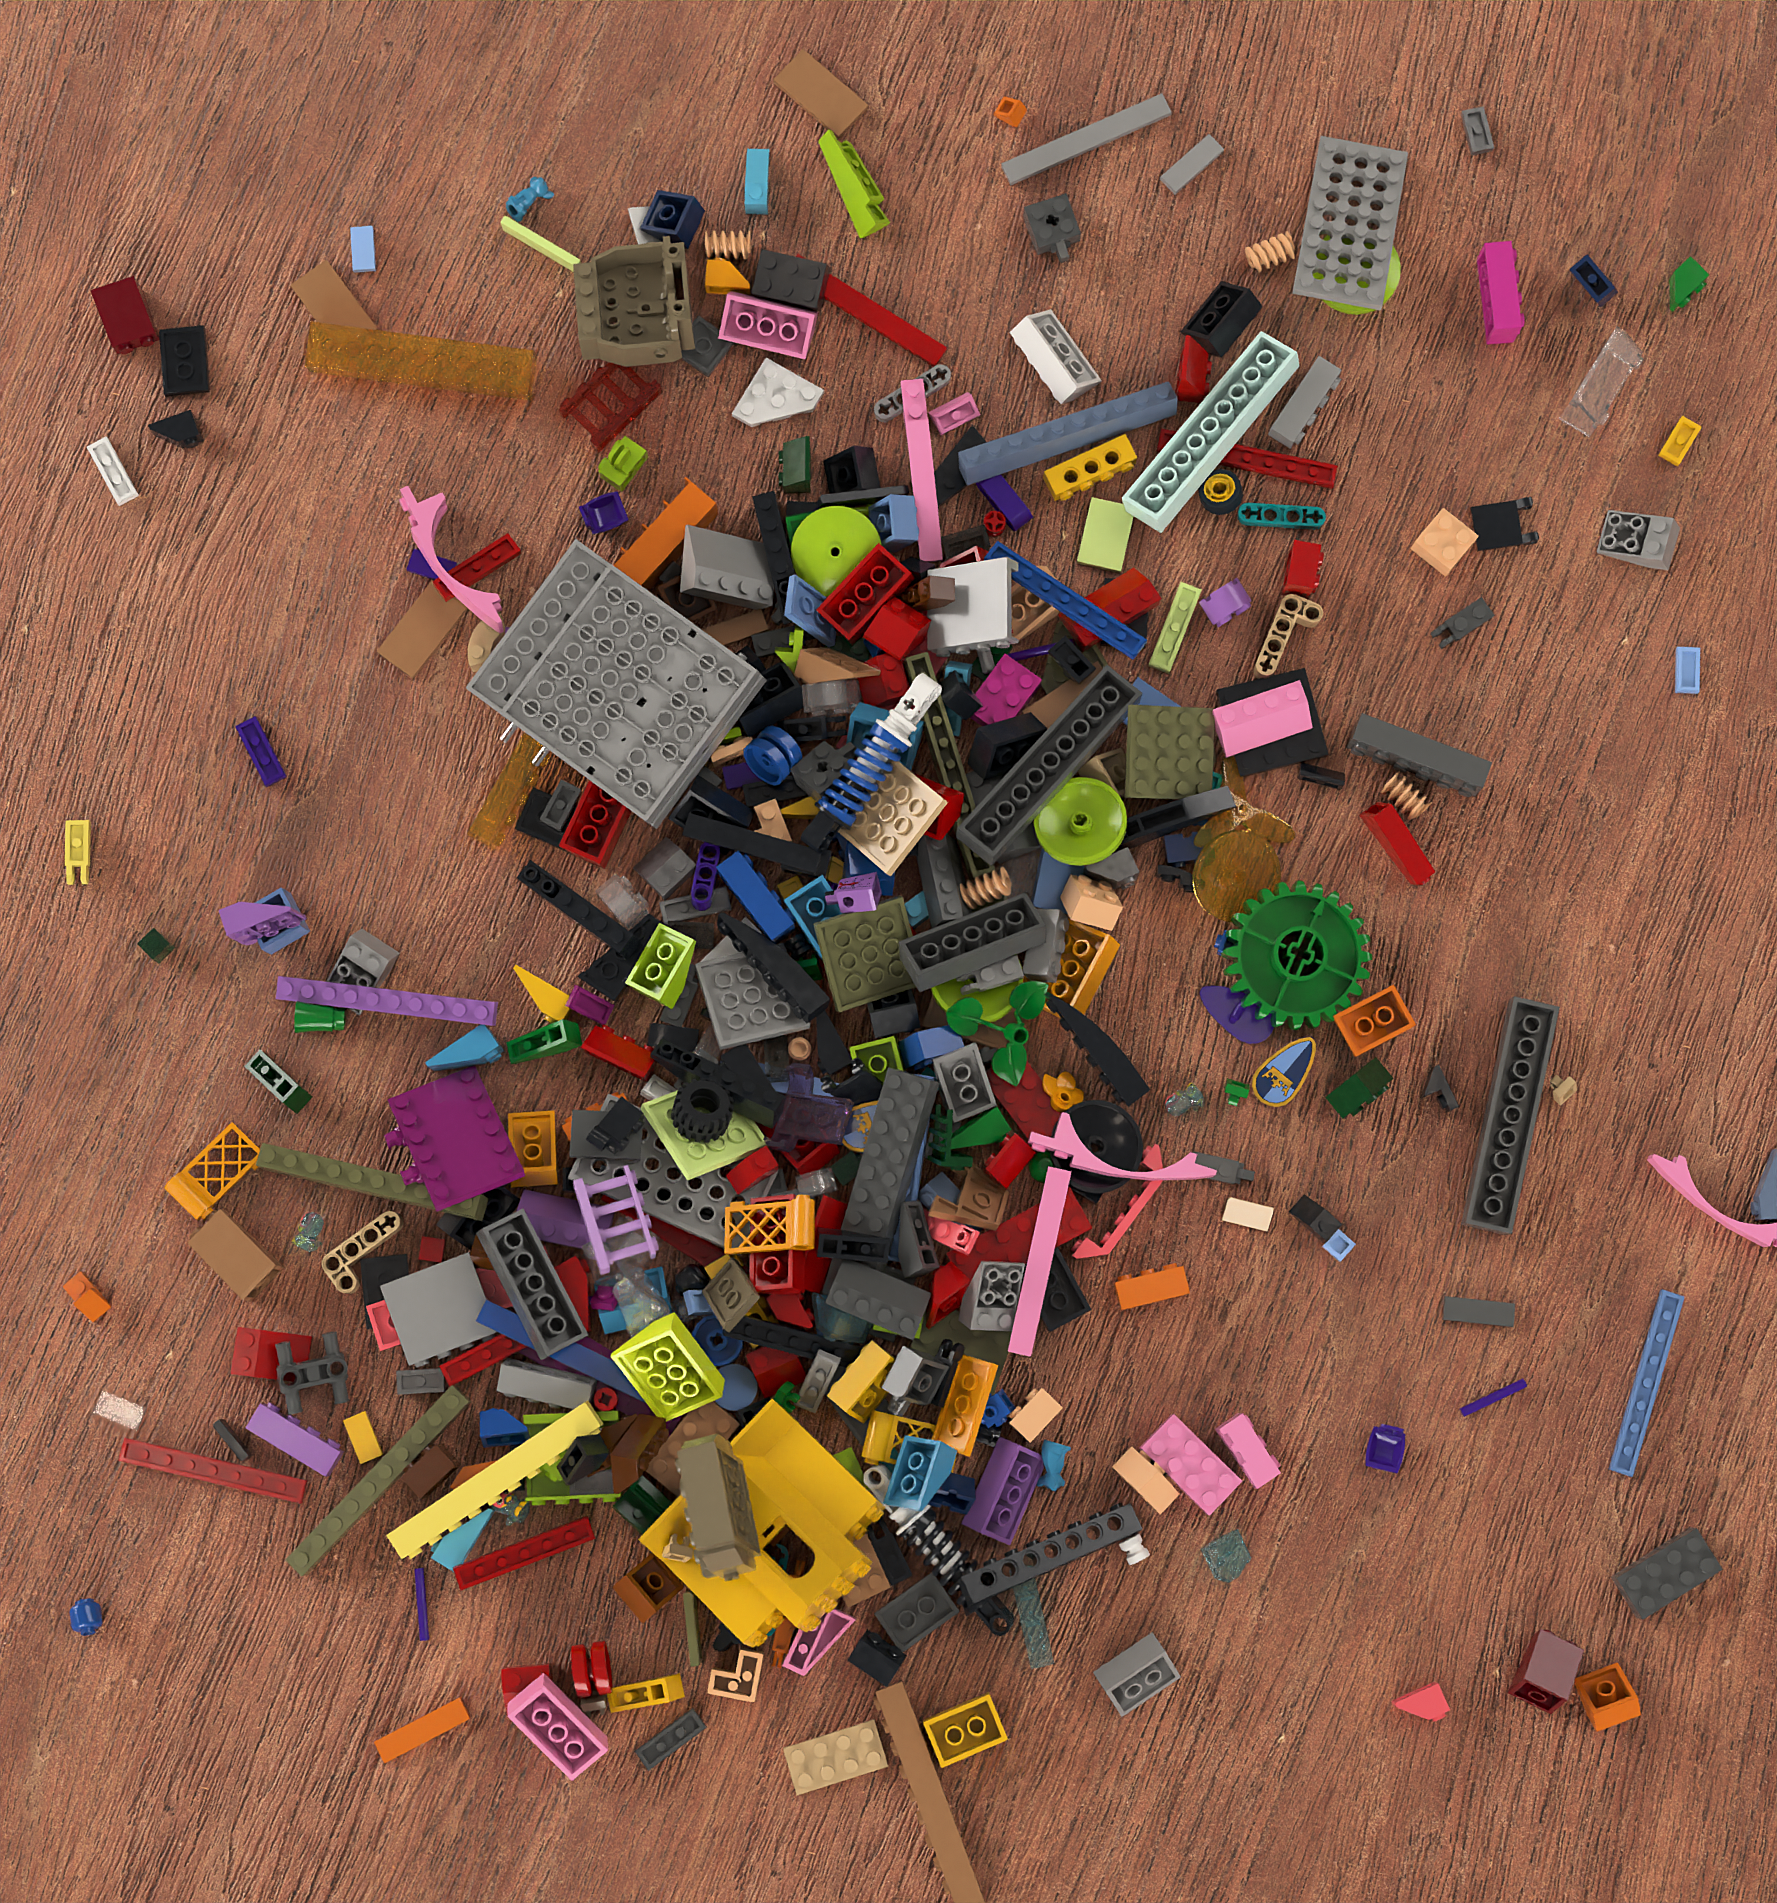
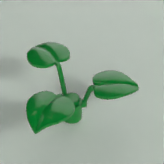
M1027 981L1017 985L1012 990L1009 1004L1016 1009L1014 1016L1017 1024L1010 1023L1003 1028L980 1019L983 1014L982 1005L972 997L958 1000L947 1010V1023L954 1032L962 1036L974 1035L978 1030V1023L1003 1032L1004 1037L1010 1042L1006 1043V1048L1002 1047L996 1050L992 1058V1069L998 1077L1013 1086H1017L1023 1076L1027 1062V1053L1023 1044L1029 1038L1028 1030L1023 1027L1024 1023L1020 1017L1029 1020L1036 1018L1041 1013L1046 999L1044 994L1047 992L1049 985L1040 981Z

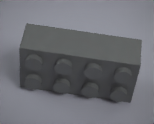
M1689 1527L1612 1575L1611 1578L1635 1617L1643 1620L1723 1569L1698 1529Z

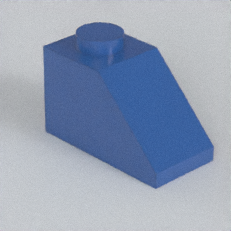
M491 1408L487 1411H480V1438L484 1448L523 1444L530 1439L528 1428L504 1409Z

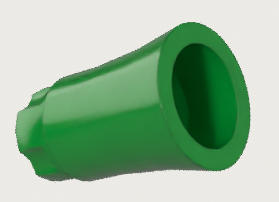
M296 1002L295 1033L312 1031L333 1032V1030L343 1031L345 1029V1008Z

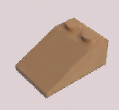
M829 647L800 650L794 676L801 678L805 684L815 685V683L828 684L830 681L880 675L881 671Z

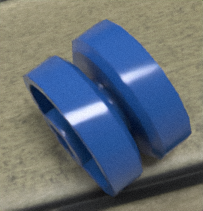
M767 726L756 739H753L744 748V758L751 771L758 778L771 785H779L789 775L790 769L802 760V753L796 741L787 732L775 726Z
M715 1314L704 1317L696 1324L692 1336L714 1366L722 1367L731 1364L740 1356L744 1347V1341L723 1336V1327ZM721 1336L723 1339L722 1344L716 1345L714 1338Z

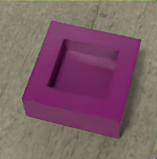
M599 1285L590 1301L592 1309L614 1311L622 1296L621 1289Z

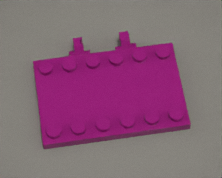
M475 1065L387 1099L399 1126L384 1135L389 1150L395 1145L408 1147L414 1162L412 1163L413 1166H409V1169L400 1171L405 1186L416 1181L417 1183L424 1182L436 1212L525 1176L523 1167Z

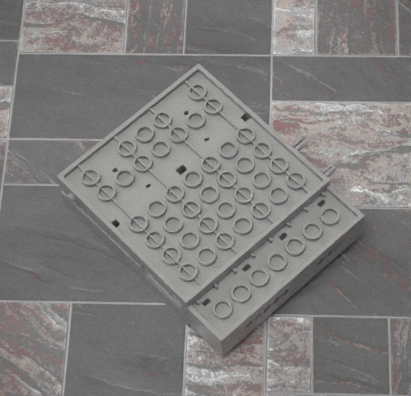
M575 539L466 686V689L511 722L500 737L501 741L507 743L519 727L543 745L532 760L535 766H539L548 752L551 751L657 829L767 680L760 675L757 669L745 662L747 659L742 653H739L738 656L618 568Z

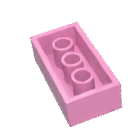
M1171 1414L1139 1447L1209 1516L1242 1482L1174 1414Z
M544 1673L508 1702L507 1717L571 1780L575 1779L608 1751V1737Z

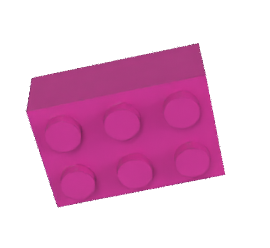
M1004 654L975 693L983 707L970 718L979 725L986 726L1020 715L1040 688L1042 679L1007 654Z

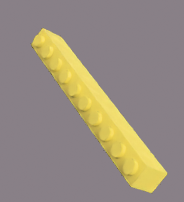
M584 1402L386 1536L401 1559L406 1556L412 1559L422 1552L421 1546L427 1542L431 1546L442 1539L440 1534L448 1529L451 1533L462 1525L460 1520L464 1517L473 1518L482 1512L480 1509L482 1505L488 1503L491 1506L502 1498L500 1493L506 1489L510 1493L522 1485L520 1480L527 1476L530 1480L542 1472L539 1468L546 1462L550 1466L561 1459L559 1454L566 1449L568 1450L576 1437L600 1433L599 1427L603 1425V1422L590 1402Z

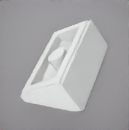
M649 207L628 208L638 244L660 242V240L640 229Z

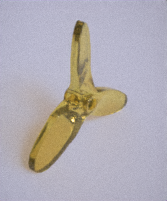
M1225 756L1221 763L1223 787H1229L1236 808L1223 812L1209 820L1195 835L1194 845L1196 847L1211 846L1229 835L1237 825H1242L1255 835L1274 842L1289 843L1296 837L1295 832L1288 823L1266 810L1251 807L1246 798L1243 777H1240L1236 760L1233 756L1227 758Z

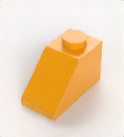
M723 258L707 260L706 293L728 294L734 291L751 295L750 283L730 261H726Z

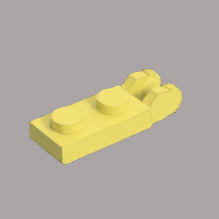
M66 820L65 866L68 885H74V867H81L80 879L82 884L89 883L88 867H90L91 821Z

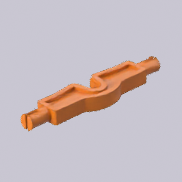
M796 1559L794 1573L789 1576L793 1578L802 1577L806 1562L802 1561L799 1570L800 1560ZM784 1617L781 1625L775 1629L772 1650L775 1653L771 1666L775 1667L777 1658H779L778 1668H781L784 1653H788L793 1631L797 1628L786 1617Z

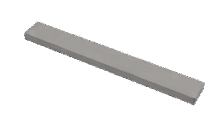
M1163 93L1001 163V167L1011 186L1171 116L1172 112Z

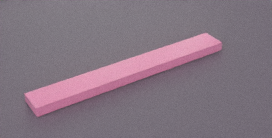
M1048 1166L1007 1352L1031 1357L1071 1171Z

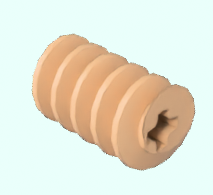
M706 231L705 251L707 258L712 259L713 253H715L716 258H721L722 253H724L725 258L729 259L731 253H733L734 258L738 259L740 253H742L743 258L747 259L749 253H751V231H748L747 237H744L742 231H739L738 237H735L733 231H730L729 237H726L724 231H721L720 237H717L716 231H712L711 237H708Z
M1286 231L1285 235L1280 233L1277 239L1275 237L1269 238V243L1263 240L1261 241V246L1255 243L1252 249L1250 247L1245 248L1246 258L1252 269L1256 268L1259 273L1262 272L1261 265L1263 264L1267 269H1270V261L1277 266L1278 258H1281L1284 263L1287 262L1286 255H1289L1291 259H1295V247L1288 231Z
M1398 771L1384 785L1381 793L1384 795L1390 792L1388 800L1397 799L1394 806L1399 807L1403 805L1401 813L1410 812L1407 819H1417L1432 802L1424 804L1426 796L1418 798L1420 790L1411 791L1413 783L1405 785L1407 777L1398 778L1400 773Z
M1003 866L1000 867V875H998L996 870H992V878L987 873H984V881H981L977 876L975 877L976 884H973L971 880H967V888L960 883L962 898L969 908L976 909L978 905H985L986 901L991 903L994 901V898L999 900L1002 898V895L1009 896L1011 894V881Z

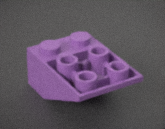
M238 902L218 910L226 935L243 945H252L264 936H274L283 928H294L300 925L301 921L307 919L304 914L291 907Z

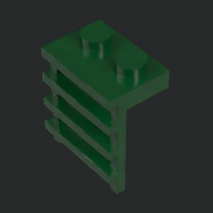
M935 1104V1113L930 1114V1118L934 1120V1127H929V1132L933 1134V1141H928V1146L933 1149L932 1155H928L927 1160L939 1166L951 1167V1170L964 1171L965 1167H973V1157L960 1151H951L953 1110L947 1109L946 1117L940 1114L941 1105ZM940 1123L946 1124V1131L940 1129ZM939 1137L946 1138L945 1145L939 1142Z
M641 1475L637 1481L631 1484L629 1489L618 1499L612 1508L643 1535L668 1509L672 1502Z

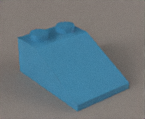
M480 1024L426 1061L425 1064L434 1072L482 1065L488 1062L492 1064L502 1057L501 1053L504 1052V1049L486 1025Z
M905 1435L883 1503L885 1505L923 1511L950 1475L957 1450L941 1441Z

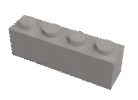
M1318 356L1270 428L1268 435L1289 449L1292 448L1294 443L1299 445L1305 436V433L1302 431L1306 425L1311 427L1318 416L1315 414L1318 407L1323 409L1330 398L1327 396L1330 389L1335 391L1342 379L1339 378L1342 370L1321 356Z
M507 1358L501 1364L497 1391L503 1392L507 1397L520 1396L526 1398L529 1402L538 1403L541 1401L549 1403L548 1405L554 1408L567 1407L571 1408L572 1411L586 1401H589L593 1406L597 1380L584 1375Z

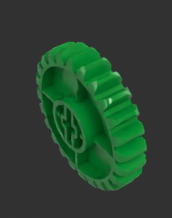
M1302 880L1296 881L1292 885L1291 890H1289L1285 882L1277 883L1274 886L1273 893L1267 888L1259 890L1257 893L1258 902L1253 899H1247L1243 902L1242 906L1246 914L1235 913L1231 917L1232 923L1238 929L1225 932L1226 940L1232 943L1233 946L1224 949L1221 956L1225 959L1233 960V964L1225 968L1223 973L1225 976H1236L1237 981L1230 987L1231 993L1244 991L1246 995L1241 1000V1006L1246 1008L1256 1004L1257 1008L1254 1017L1257 1020L1266 1017L1270 1013L1271 1025L1275 1028L1281 1026L1286 1018L1289 1028L1294 1031L1301 1028L1303 1020L1310 1029L1319 1026L1320 1017L1328 1023L1335 1021L1333 1016L1337 1014L1336 1009L1342 1012L1352 1006L1348 997L1356 998L1362 995L1363 990L1356 981H1364L1370 977V973L1361 967V964L1372 960L1371 953L1361 951V946L1371 941L1370 936L1366 934L1358 935L1357 929L1364 924L1363 918L1351 920L1348 917L1354 906L1349 902L1339 907L1337 905L1339 900V893L1337 891L1322 897L1323 886L1319 883L1313 885L1308 892ZM1294 935L1290 944L1281 943L1285 936ZM1304 938L1305 940L1298 954V956L1302 957L1303 959L1295 962L1291 972L1289 973V969L1296 956L1291 952L1300 947V944ZM1309 966L1312 968L1308 975L1299 976L1303 967Z

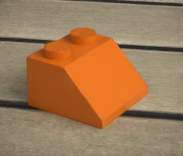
M1618 1662L1575 1678V1686L1586 1714L1596 1732L1641 1715L1638 1697Z

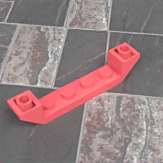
M1155 1143L1152 1148L1148 1145L1143 1151V1160L1140 1164L1150 1172L1163 1169L1159 1145ZM1163 1180L1144 1181L1142 1184L1143 1192L1140 1196L1137 1194L1133 1196L1128 1203V1206L1131 1208L1126 1215L1123 1213L1119 1215L1114 1222L1117 1226L1112 1234L1108 1231L1100 1241L1103 1244L1101 1248L1087 1237L1083 1241L1078 1239L1071 1249L1074 1252L1071 1257L1076 1260L1108 1255Z
M923 1209L931 1239L969 1255L980 1232L963 1224L958 1225L949 1220L928 1216L929 1211Z

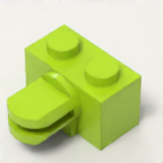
M624 436L622 440H617L608 458L605 457L598 466L600 478L622 493L648 459L647 450L627 436Z

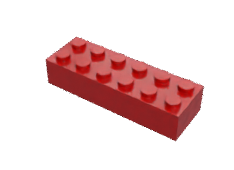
M1068 1187L1055 1248L1092 1229L1070 1187ZM1040 1203L1003 1222L996 1231L989 1230L979 1235L969 1255L954 1249L946 1253L949 1262L952 1261L970 1279V1282L981 1261L1027 1264Z

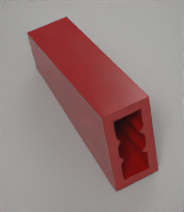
M1376 802L1359 814L1410 884H1419L1421 886L1430 881V876L1435 873V870L1392 804Z

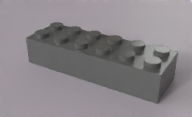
M1363 713L1356 721L1346 746L1354 755L1361 757L1366 755L1371 757L1375 763L1393 765V768L1397 771L1414 773L1416 778L1423 781L1430 779L1437 782L1436 785L1444 789L1451 787L1458 790V793L1465 797H1471V795L1475 797L1485 784L1492 762Z
M1025 892L899 941L900 959L918 991L922 992L1046 943V925Z
M524 1208L482 1228L476 1233L540 1360L588 1336Z

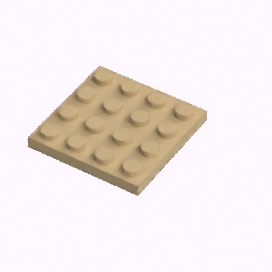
M893 760L890 761L893 765V770L890 772L883 771L886 775V780L883 782L875 781L879 789L876 792L866 789L871 795V800L866 802L859 799L864 805V810L858 812L851 809L856 815V820L851 826L852 828L848 830L841 827L838 831L889 876H892L948 803L902 763Z

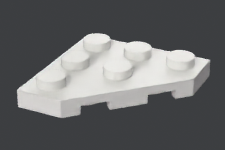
M765 358L732 412V416L748 426L754 427L760 425V423L772 420L774 422L800 413H810L814 411L819 403L824 390L772 360Z

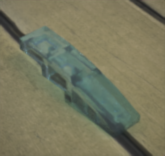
M1032 1579L1014 1587L1013 1591L1030 1667L1034 1669L1052 1665L1054 1660L1036 1580Z

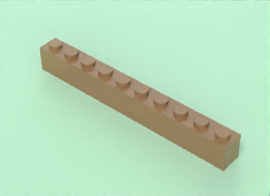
M900 1680L887 1687L884 1686L875 1690L877 1695L873 1697L877 1711H883L885 1719L881 1720L886 1734L891 1733L894 1742L890 1743L894 1756L899 1755L902 1765L898 1767L903 1780L908 1778L911 1787L907 1791L911 1802H917L919 1811H916V1816L920 1826L924 1824L926 1826L928 1834H925L924 1837L928 1848H934L937 1857H934L933 1861L937 1872L942 1871L945 1880L941 1882L946 1895L951 1894L954 1903H986L903 1681Z

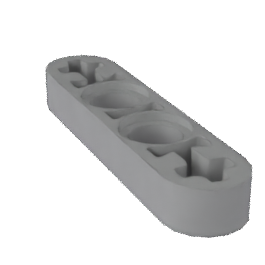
M943 364L936 365L915 378H923V382L929 387L925 392V399L949 384L951 371L947 366ZM937 372L941 374L946 373L945 379H936L934 381L935 386L933 387L931 381L937 377ZM901 387L875 404L874 415L878 421L888 422L903 413V405L897 402V397L902 394ZM893 400L894 406L888 409V415L884 413L879 414L880 407L883 406L884 409H887L891 406L890 401Z

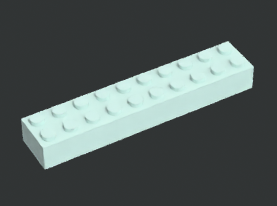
M1261 331L1122 497L1126 512L1162 533L1299 368L1297 352Z

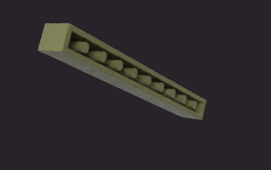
M928 652L905 658L903 666L910 687L914 679L921 673L926 674L937 682ZM940 693L939 697L931 704L920 720L924 721L923 731L939 783L964 793L961 815L953 825L956 835L957 828L976 806ZM957 838L969 880H974L977 876L981 878L984 873L991 875L992 870H995L994 865H989Z
M262 1143L256 1166L266 1171L436 1210L424 1182L417 1183L416 1181L405 1186L399 1174ZM480 1194L440 1211L482 1221L488 1198Z
M452 1385L285 1561L301 1576L308 1575L404 1474L403 1469L412 1461L415 1462L421 1456L420 1453L430 1444L432 1445L472 1401L456 1385Z

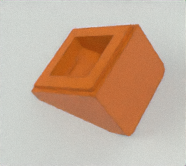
M1004 96L993 115L1011 126L1018 127L1027 109L1021 100Z

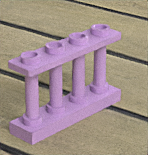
M628 1165L623 1166V1176L590 1186L589 1184L584 1185L582 1178L573 1180V1187L601 1275L610 1272L609 1265L613 1264V1261L646 1251L649 1252L650 1258L653 1259L656 1258L655 1251L659 1250L655 1236L651 1237L648 1230L652 1228L648 1214H643L641 1208L645 1206L642 1193L636 1192L634 1184H637L638 1181L635 1171H630ZM628 1185L631 1194L630 1198L597 1208L596 1206L591 1207L589 1198L593 1194ZM635 1207L638 1220L605 1230L602 1228L598 1229L595 1220H599L600 1216ZM642 1229L645 1242L613 1252L604 1250L603 1242H606V1239Z

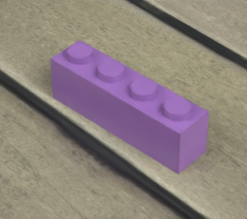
M268 1402V1404L260 1403L245 1428L323 1476H330L344 1453L343 1450L339 1449L341 1444L331 1438H328L327 1441L320 1437L321 1432L311 1426H308L307 1429L299 1424L301 1420L295 1416L288 1414L286 1417L279 1412L281 1408L271 1402Z

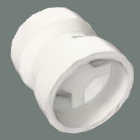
M1139 1533L1119 1543L1121 1550L1127 1552L1126 1560L1129 1565H1133L1150 1556L1148 1549L1141 1545L1143 1539Z

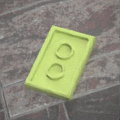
M1094 497L1091 498L1077 558L1078 564L1121 573L1134 517L1126 512L1124 504Z

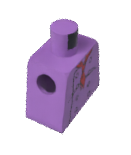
M877 872L840 880L837 890L825 892L826 904H839L841 913L877 910L882 894Z

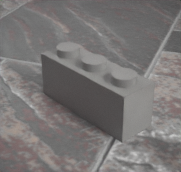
M1036 909L1046 925V943L1026 950L1023 974L1030 981L1056 983L1057 975L1061 971L1060 960L1061 954L1065 950L1064 939L1065 933L1069 929V920L1060 909Z

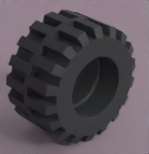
M700 1078V1081L692 1079L690 1084L688 1082L684 1083L682 1088H679L673 1104L671 1120H674L673 1126L678 1128V1132L681 1135L685 1134V1138L689 1140L693 1138L695 1142L700 1143V1140H704L707 1143L711 1139L714 1141L719 1139V1136H723L728 1129L734 1110L733 1097H729L730 1092L728 1089L724 1090L722 1084L719 1083L717 1085L714 1080L706 1081L705 1078ZM701 1107L711 1113H701L694 1108Z

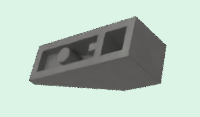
M904 1201L900 1207L898 1257L904 1278L923 1277L940 1267L921 1201Z

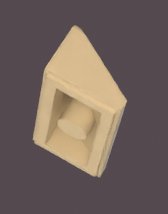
M1227 1197L1222 1221L1268 1232L1274 1208Z

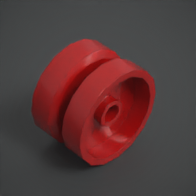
M606 1641L592 1643L591 1658L585 1644L572 1645L571 1670L578 1698L590 1697L592 1695L593 1681L599 1695L612 1693V1670Z

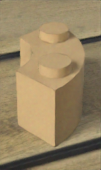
M500 611L497 613L502 620L504 632L498 633L481 621L470 637L468 661L473 673L480 669L505 635L506 625Z

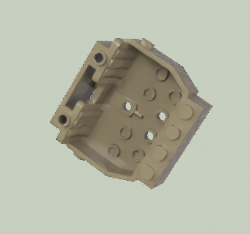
M664 236L663 242L615 246L591 258V262L573 264L578 337L583 360L601 359L630 367L675 362L682 358V350L695 349L689 275L684 242L671 243L670 236ZM674 279H683L684 300H677Z
M719 1434L684 1442L681 1450L677 1451L678 1459H675L677 1472L682 1475L680 1491L682 1497L686 1498L688 1507L685 1508V1516L687 1522H691L692 1527L689 1537L692 1546L696 1547L694 1558L696 1563L701 1566L702 1575L705 1578L718 1576L724 1578L725 1581L739 1578V1574L755 1571L754 1557L761 1556L743 1461L733 1454L730 1442Z

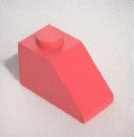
M1435 1681L1391 1701L1393 1706L1427 1720L1432 1719L1433 1722L1446 1717L1445 1713L1450 1711L1442 1690Z

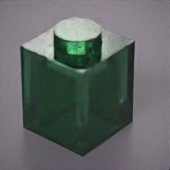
M155 928L150 930L137 943L157 963H160L176 948Z
M850 1151L829 1167L843 1187L856 1179L862 1159L859 1152L854 1154Z

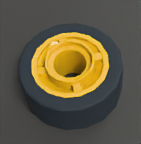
M1213 470L1198 488L1202 505L1207 511L1216 515L1229 514L1236 510L1243 498L1240 480L1230 470ZM1220 490H1225L1222 494H1216Z

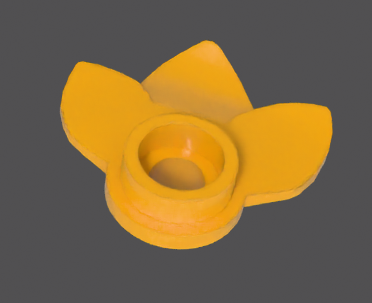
M1064 1071L1057 1079L1044 1074L1042 1079L1043 1088L1051 1097L1050 1103L1053 1109L1058 1112H1064L1073 1105L1083 1101L1084 1092L1081 1089L1075 1088L1076 1082L1072 1074Z

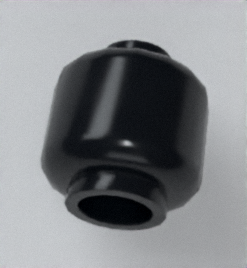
M688 1264L675 1276L677 1284L675 1289L684 1297L683 1293L687 1290H703L708 1285L710 1277L702 1265Z

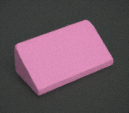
M965 393L928 412L940 435L980 415L975 401L969 393Z

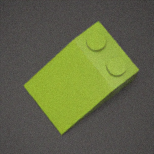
M659 923L625 983L638 993L673 1009L684 989L696 941Z

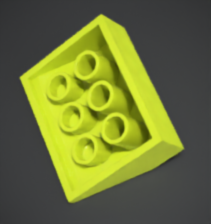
M675 1312L652 1322L611 1353V1358L657 1417L666 1418V1422L722 1398L725 1379Z

